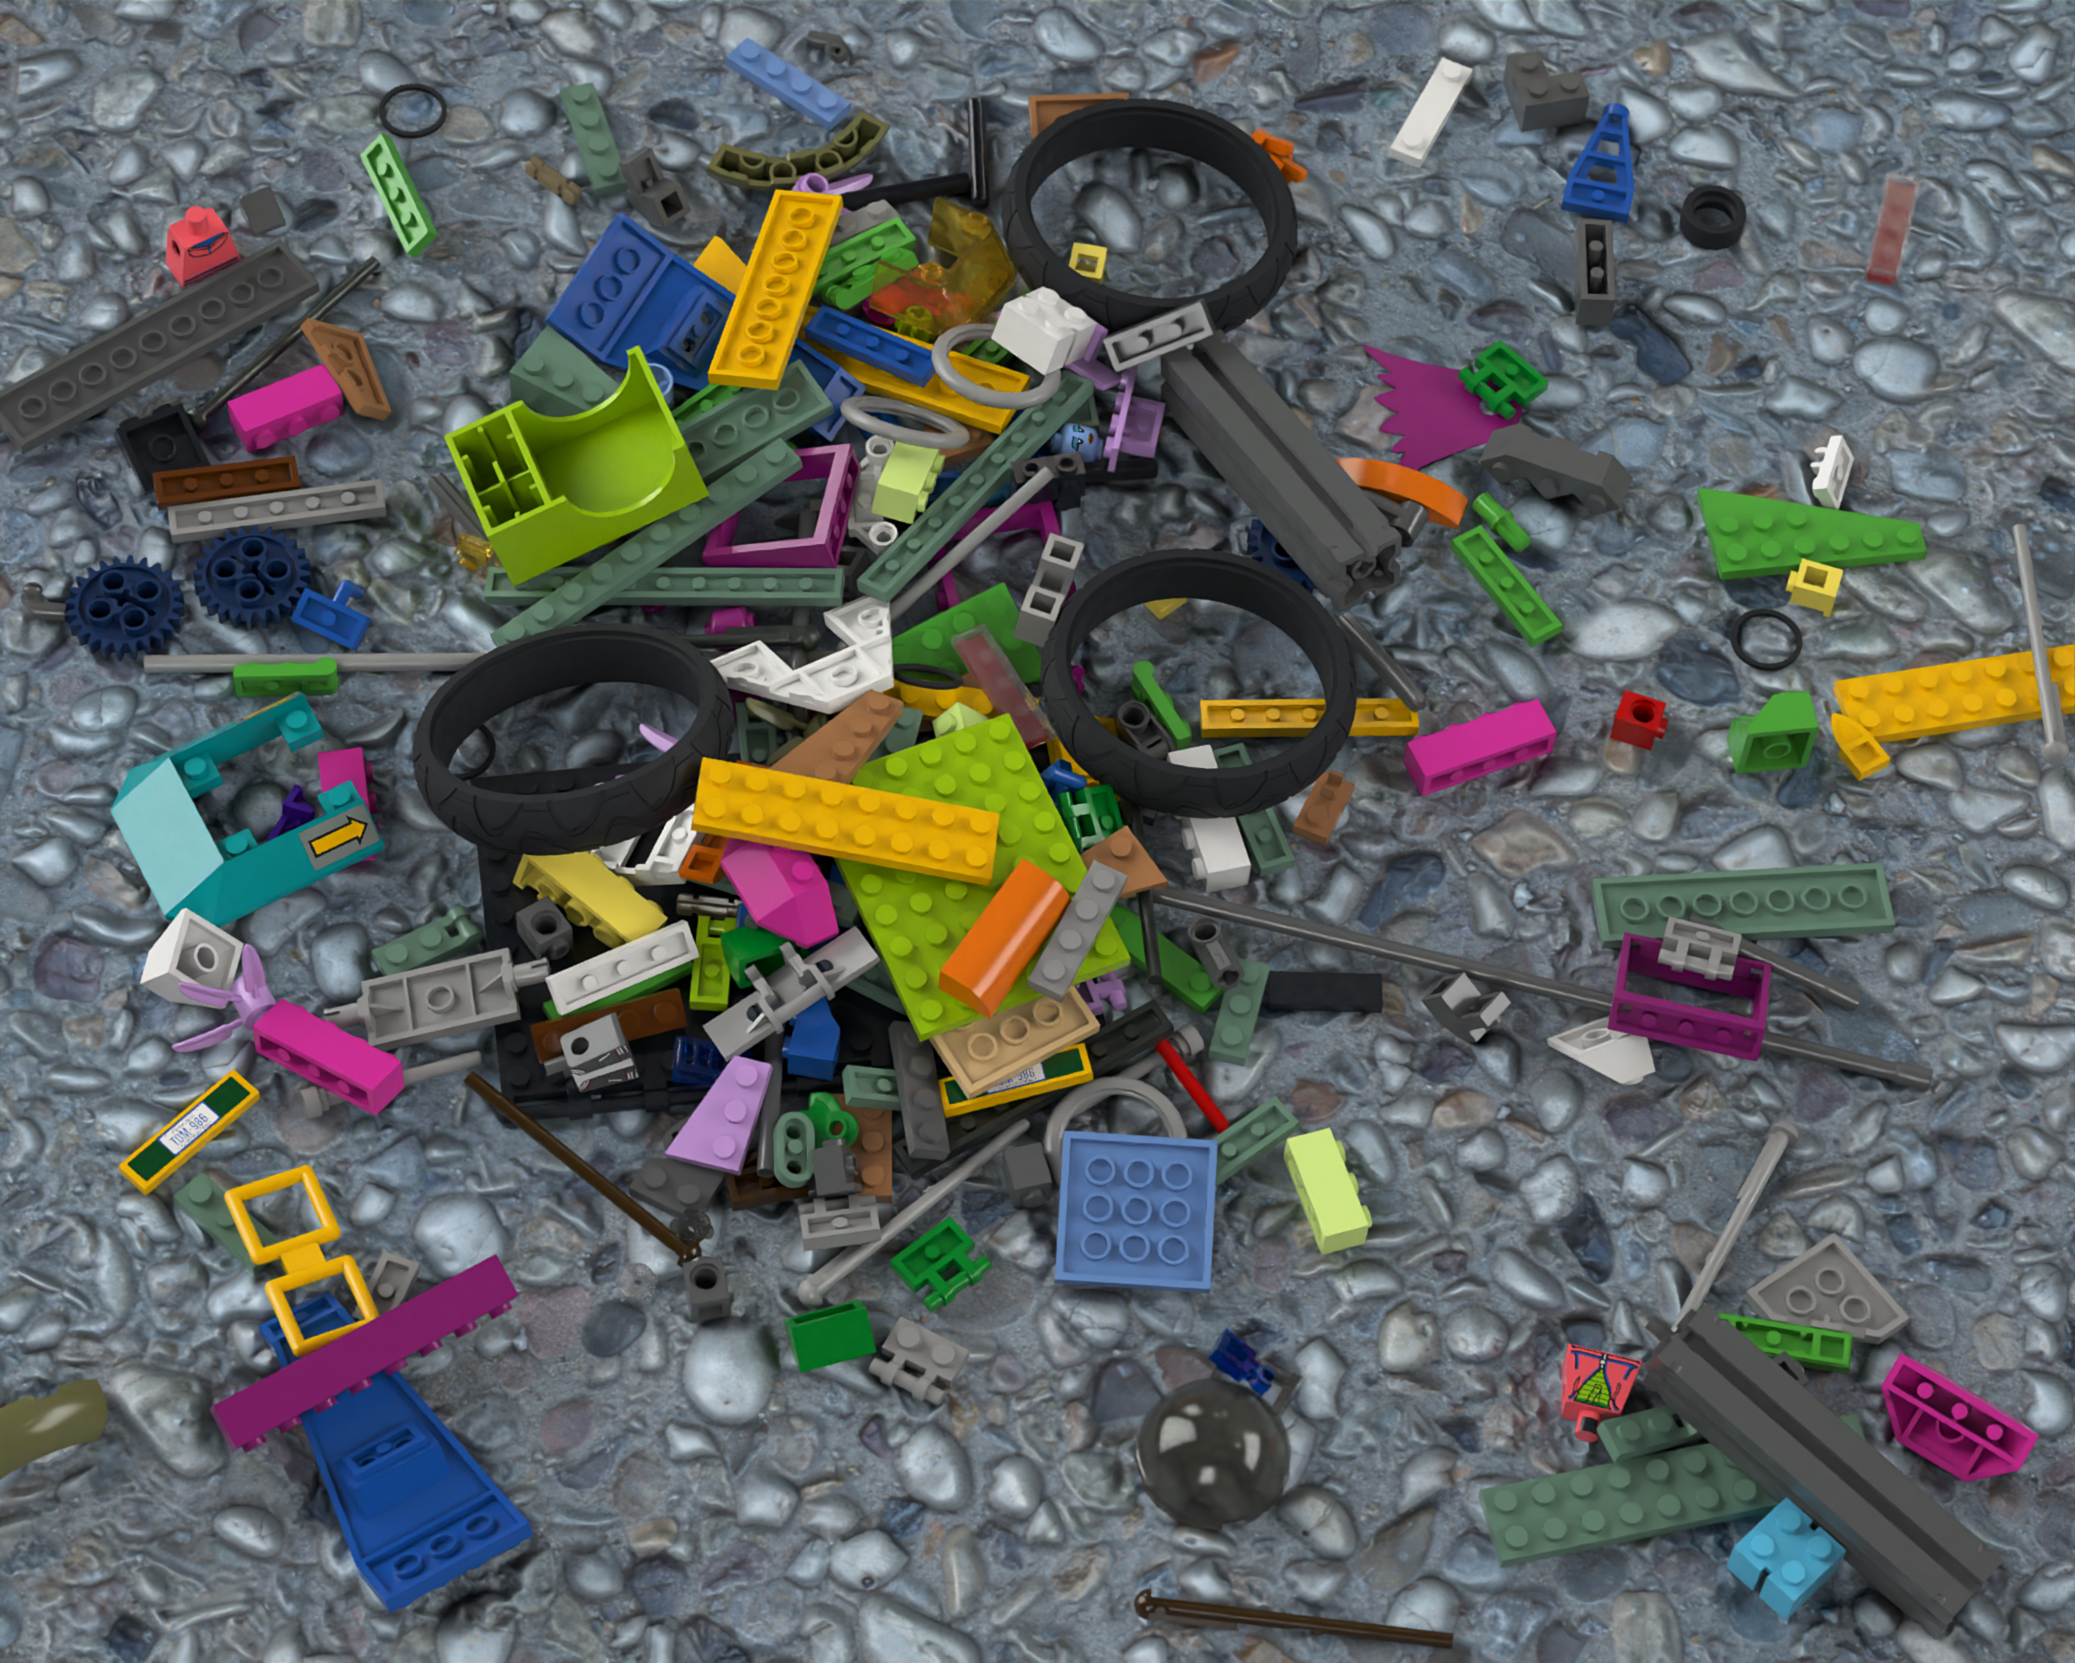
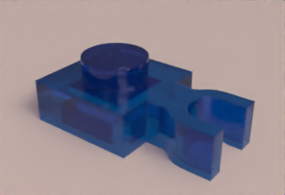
M1226 1329L1217 1338L1208 1357L1222 1373L1228 1374L1238 1383L1244 1378L1249 1383V1386L1261 1397L1271 1388L1272 1384L1270 1382L1277 1375L1270 1367L1256 1361L1257 1352L1229 1329Z

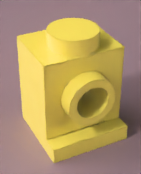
M1074 242L1069 267L1082 276L1102 285L1107 248ZM1079 258L1098 262L1097 264L1090 262L1079 261Z
M1802 559L1799 571L1791 570L1785 591L1792 593L1790 603L1823 611V616L1830 618L1843 570Z

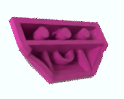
M735 838L728 839L720 865L756 925L780 937L795 941L796 945L804 949L838 936L839 929L828 883L809 852Z
M1900 1353L1881 1385L1896 1440L1964 1482L2020 1470L2039 1438L2037 1433L2006 1411L1941 1372L1903 1353Z

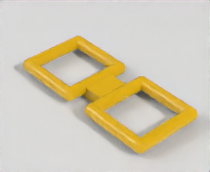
M303 1165L230 1189L225 1193V1202L252 1262L255 1265H263L279 1259L286 1275L268 1281L265 1284V1292L290 1348L296 1357H305L380 1316L355 1259L351 1255H344L326 1261L319 1245L337 1240L341 1236V1229L311 1166ZM302 1182L322 1228L263 1248L243 1202ZM343 1273L364 1320L305 1340L284 1292Z

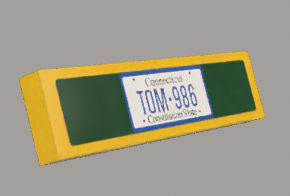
M1080 1043L1067 1047L970 1100L967 1099L953 1076L940 1079L938 1083L945 1118L1093 1081L1094 1077L1085 1044Z
M234 1069L231 1070L118 1165L119 1172L145 1196L148 1195L260 1100V1092Z

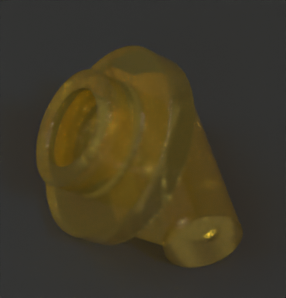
M462 532L458 537V545L453 554L459 557L457 564L477 572L479 566L487 567L488 560L493 555L494 549L490 542Z

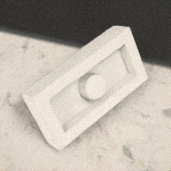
M1842 435L1831 436L1828 447L1815 449L1814 453L1819 462H1814L1810 465L1817 476L1813 480L1814 496L1819 499L1822 507L1839 510L1854 460Z

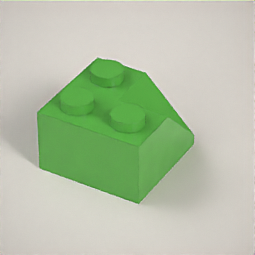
M1785 691L1780 694H1774L1756 716L1748 714L1739 718H1732L1727 742L1736 774L1807 767L1819 729L1809 691Z

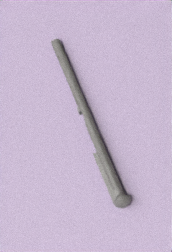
M1046 467L1042 468L890 605L891 624L1053 479L1054 476L1051 471ZM840 640L837 644L836 652L849 646Z
M2017 524L2013 526L2012 530L2046 744L2041 748V754L2046 761L2059 763L2067 757L2069 746L2066 742L2057 683H2051L2043 636L2045 625L2044 619L2040 614L2027 528L2024 524Z
M1024 1118L1004 1129L938 1183L926 1188L918 1200L880 1228L882 1241L863 1245H850L807 1280H803L798 1287V1298L801 1303L812 1308L822 1305V1294L1029 1130L1031 1126L1028 1120Z
M1779 1121L1770 1128L1771 1135L1736 1198L1738 1205L1714 1250L1707 1255L1706 1264L1671 1328L1673 1332L1678 1329V1323L1691 1309L1697 1312L1783 1151L1787 1145L1797 1143L1798 1131L1792 1123Z

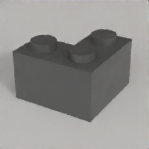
M1539 51L1507 56L1503 85L1521 132L1585 122L1590 95L1581 71L1548 76Z

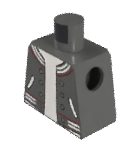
M616 1012L562 1035L560 1042L564 1055L544 1062L551 1084L573 1077L580 1092L640 1077Z

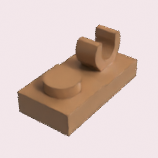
M1332 769L1329 771V774L1324 772L1316 780L1293 825L1292 833L1326 847L1354 792L1355 784L1345 781L1344 774Z

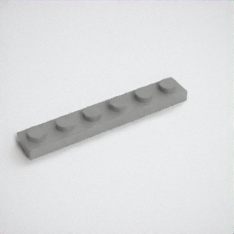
M382 479L167 507L172 544L225 537V531L235 536L238 535V528L240 526L243 527L246 533H251L254 525H257L259 532H265L268 527H272L273 531L387 515Z

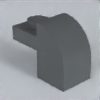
M644 146L618 163L629 187L624 191L635 210L649 223L666 228L691 211L679 181L664 178L652 148Z
M1464 972L1444 976L1421 1000L1443 1027L1458 1038L1468 1042H1477L1490 1028L1497 1025L1503 1018L1501 1013L1511 1003L1503 991L1481 995Z

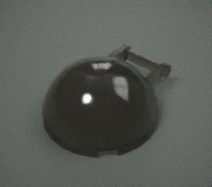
M1235 1339L1231 1342L1209 1378L1197 1379L1182 1384L1160 1397L1147 1412L1136 1436L1134 1462L1137 1463L1142 1479L1141 1486L1144 1492L1159 1509L1171 1518L1192 1527L1222 1530V1524L1236 1523L1245 1520V1523L1248 1524L1271 1509L1281 1497L1289 1480L1291 1444L1281 1417L1298 1392L1304 1377L1295 1372L1290 1375L1243 1349L1244 1344ZM1235 1363L1283 1388L1273 1405L1250 1387L1225 1379Z

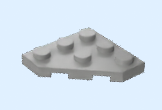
M1835 1233L1747 1290L1744 1299L1764 1320L1853 1334L1852 1340L1872 1344H1880L1905 1327L1910 1319L1907 1313Z

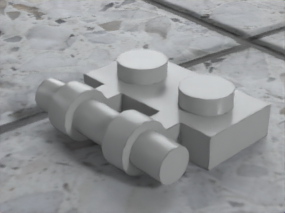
M1669 916L1657 963L1672 966L1671 970L1681 973L1685 969L1705 974V979L1713 981L1716 978L1731 981L1742 935Z
M859 1193L848 1194V1198L825 1201V1197L814 1198L813 1203L798 1204L804 1251L826 1250L833 1247L855 1244L863 1245L882 1241L875 1194L860 1196Z
M900 1316L882 1346V1355L892 1359V1361L886 1363L875 1357L870 1364L869 1372L881 1377L880 1381L890 1387H893L895 1384L911 1392L912 1398L924 1402L927 1400L939 1406L945 1396V1391L934 1385L936 1382H939L951 1388L967 1362L970 1350ZM907 1366L923 1374V1376L919 1379L903 1370Z

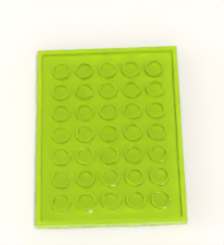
M1009 713L867 762L859 769L849 784L1000 813L993 874L989 886L833 857L920 1042L968 1025L974 1021L987 1018L938 988L940 970L1021 859L1027 860L1056 879L1066 890L1071 901L1088 872ZM1110 915L1071 986L1130 965L1131 957ZM1056 928L993 1015L1045 996L1028 988L1027 983Z

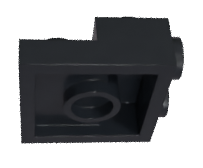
M170 403L161 405L152 411V415L139 419L138 416L128 418L119 424V428L115 431L117 444L128 467L132 468L144 496L155 492L152 480V473L211 466L182 403L173 407Z
M1080 452L1012 461L1010 463L1009 498L1042 468L1046 467L1051 471L1054 478L1024 505L1052 501L1054 511H1066L1071 508L1080 507L1081 496H1085L1086 471Z

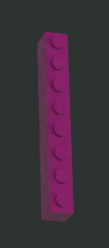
M495 1254L213 1405L209 1410L231 1451L233 1452L242 1447L244 1452L248 1453L267 1442L264 1435L278 1428L280 1433L283 1434L301 1424L302 1420L299 1416L305 1412L314 1409L316 1415L338 1404L335 1396L349 1389L353 1396L373 1385L370 1377L384 1370L388 1377L408 1366L405 1358L419 1351L423 1358L443 1347L440 1339L453 1332L458 1339L478 1328L475 1320L487 1314L493 1320L513 1309L510 1302L519 1295L498 1256Z

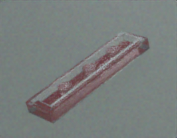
M1888 172L1864 273V280L1897 287L1921 179Z
M981 624L952 637V645L998 715L1010 714L1027 750L1055 739L1056 732L986 625Z

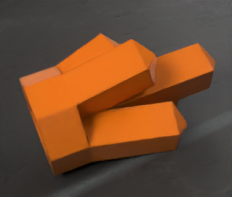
M1263 129L1256 130L1251 135L1255 142L1259 143L1274 160L1287 184H1290L1292 181L1299 183L1306 180L1307 170L1292 160V153L1294 152L1293 142L1272 136Z

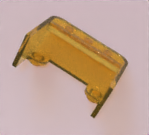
M937 197L934 203L927 244L959 258L949 270L937 263L928 262L917 266L912 273L880 260L877 263L869 307L939 337L948 329L958 325L983 323L1015 286L1017 270L989 218L982 213L974 212L946 199Z

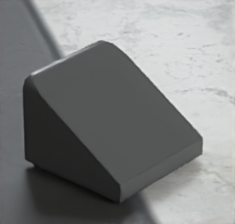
M270 186L239 198L241 214L254 237L286 226V221Z

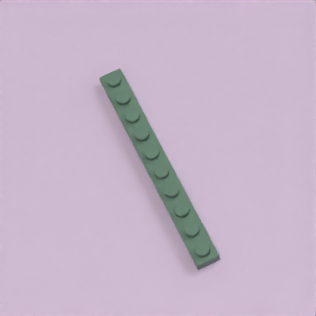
M1064 370L1061 373V384L1057 392L1045 403L1027 408L857 579L858 591L888 603L1010 479V463L1012 461L1029 459L1095 392L1094 381Z
M778 438L706 487L709 496L660 518L491 633L492 642L498 648L529 635L532 636L539 632L573 625L803 468L801 458L781 438Z
M488 567L484 591L486 605H534L588 567H555L516 586H513L503 567ZM656 567L602 605L842 606L845 574L843 568Z

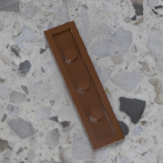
M295 455L152 473L158 510H166L169 506L301 489Z
M676 987L530 1025L538 1062L542 1064L545 1061L564 1055L560 1042L562 1035L615 1012L627 1041L688 1026L680 989Z

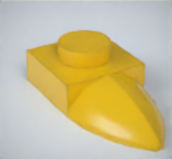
M1832 714V733L1840 748L1838 756L1858 781L1888 767L1891 758L1861 724L1844 715Z

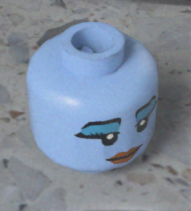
M1071 423L1064 424L1059 433L1055 432L1051 436L1049 453L1060 455L1080 452L1083 462L1100 461L1103 449V440L1098 438L1095 429Z

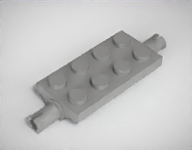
M509 948L499 949L362 981L363 995L361 998H357L356 1003L324 1009L325 1016L327 1015L325 1021L334 1023L339 1029L362 1025L363 1028L366 1027L369 1045L380 1051H387L520 1020L521 1015L517 995L520 987L545 982V978L551 976L549 974L551 969L547 957L514 966Z

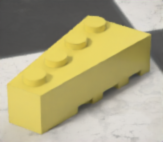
M587 851L546 856L523 854L512 882L521 889L529 885L538 891V900L549 896L554 903L564 908L568 920L577 926L585 927L589 925L593 927L595 938L612 949L664 928L668 919L657 903L643 898L635 891L634 886L629 880L622 876H616L606 867V864L598 855L591 852L588 853Z

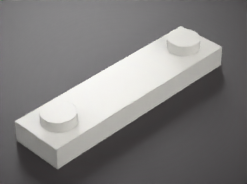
M1445 58L1441 59L1391 145L1389 157L1420 168L1471 80L1473 69Z
M681 920L545 979L557 1012L564 1015L700 956L687 921Z

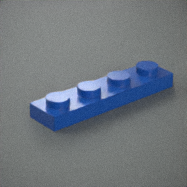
M825 305L821 306L804 328L806 338L922 388L926 386L936 373L932 363V351Z

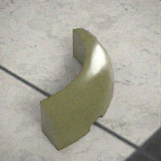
M860 110L854 120L833 137L832 142L816 150L810 148L789 153L786 157H765L762 153L746 151L723 142L707 166V176L740 188L773 192L775 190L791 191L797 181L809 173L820 174L828 182L845 174L865 160L880 144L889 131L890 125Z
M97 1379L58 1385L56 1394L38 1400L33 1395H29L0 1408V1479L47 1454L74 1445L98 1442L106 1425L107 1404L106 1397Z

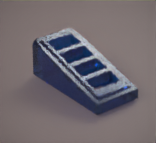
M676 1036L672 1066L673 1082L714 1085L731 1060L728 1062L725 1060L714 1042ZM747 1049L738 1056L752 1059L753 1050ZM686 1057H693V1064L685 1063ZM702 1058L709 1059L708 1067L701 1066ZM717 1059L724 1060L723 1070L716 1069Z

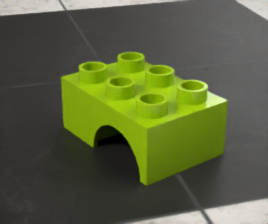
M639 345L626 351L629 360L628 370L620 387L607 400L588 411L572 416L550 417L532 411L522 400H519L444 435L486 536L513 586L521 584L604 544L612 543L621 536L709 496L708 490Z

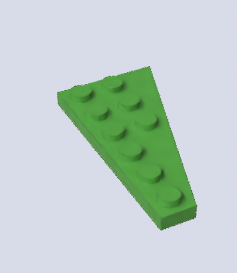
M1698 488L1697 499L1720 580L1791 573V570L1798 572L1802 559L1835 568L1923 560L1927 554L1920 525L1917 522Z
M1004 582L892 637L893 666L898 664H922L943 668L960 676L972 672L973 669L957 645L982 635L998 660H1003L1009 676L1015 685L1041 681V657L1035 644L1013 637L1019 612ZM898 672L911 678L933 682L952 680L941 675L926 672Z

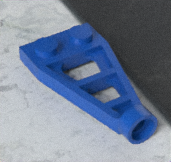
M1610 103L1604 107L1600 122L1568 175L1561 210L1627 223L1634 193V180L1628 130L1630 111L1626 106L1619 103ZM1600 141L1618 143L1619 156L1597 152ZM1594 165L1615 169L1617 184L1613 185L1589 180L1587 175Z

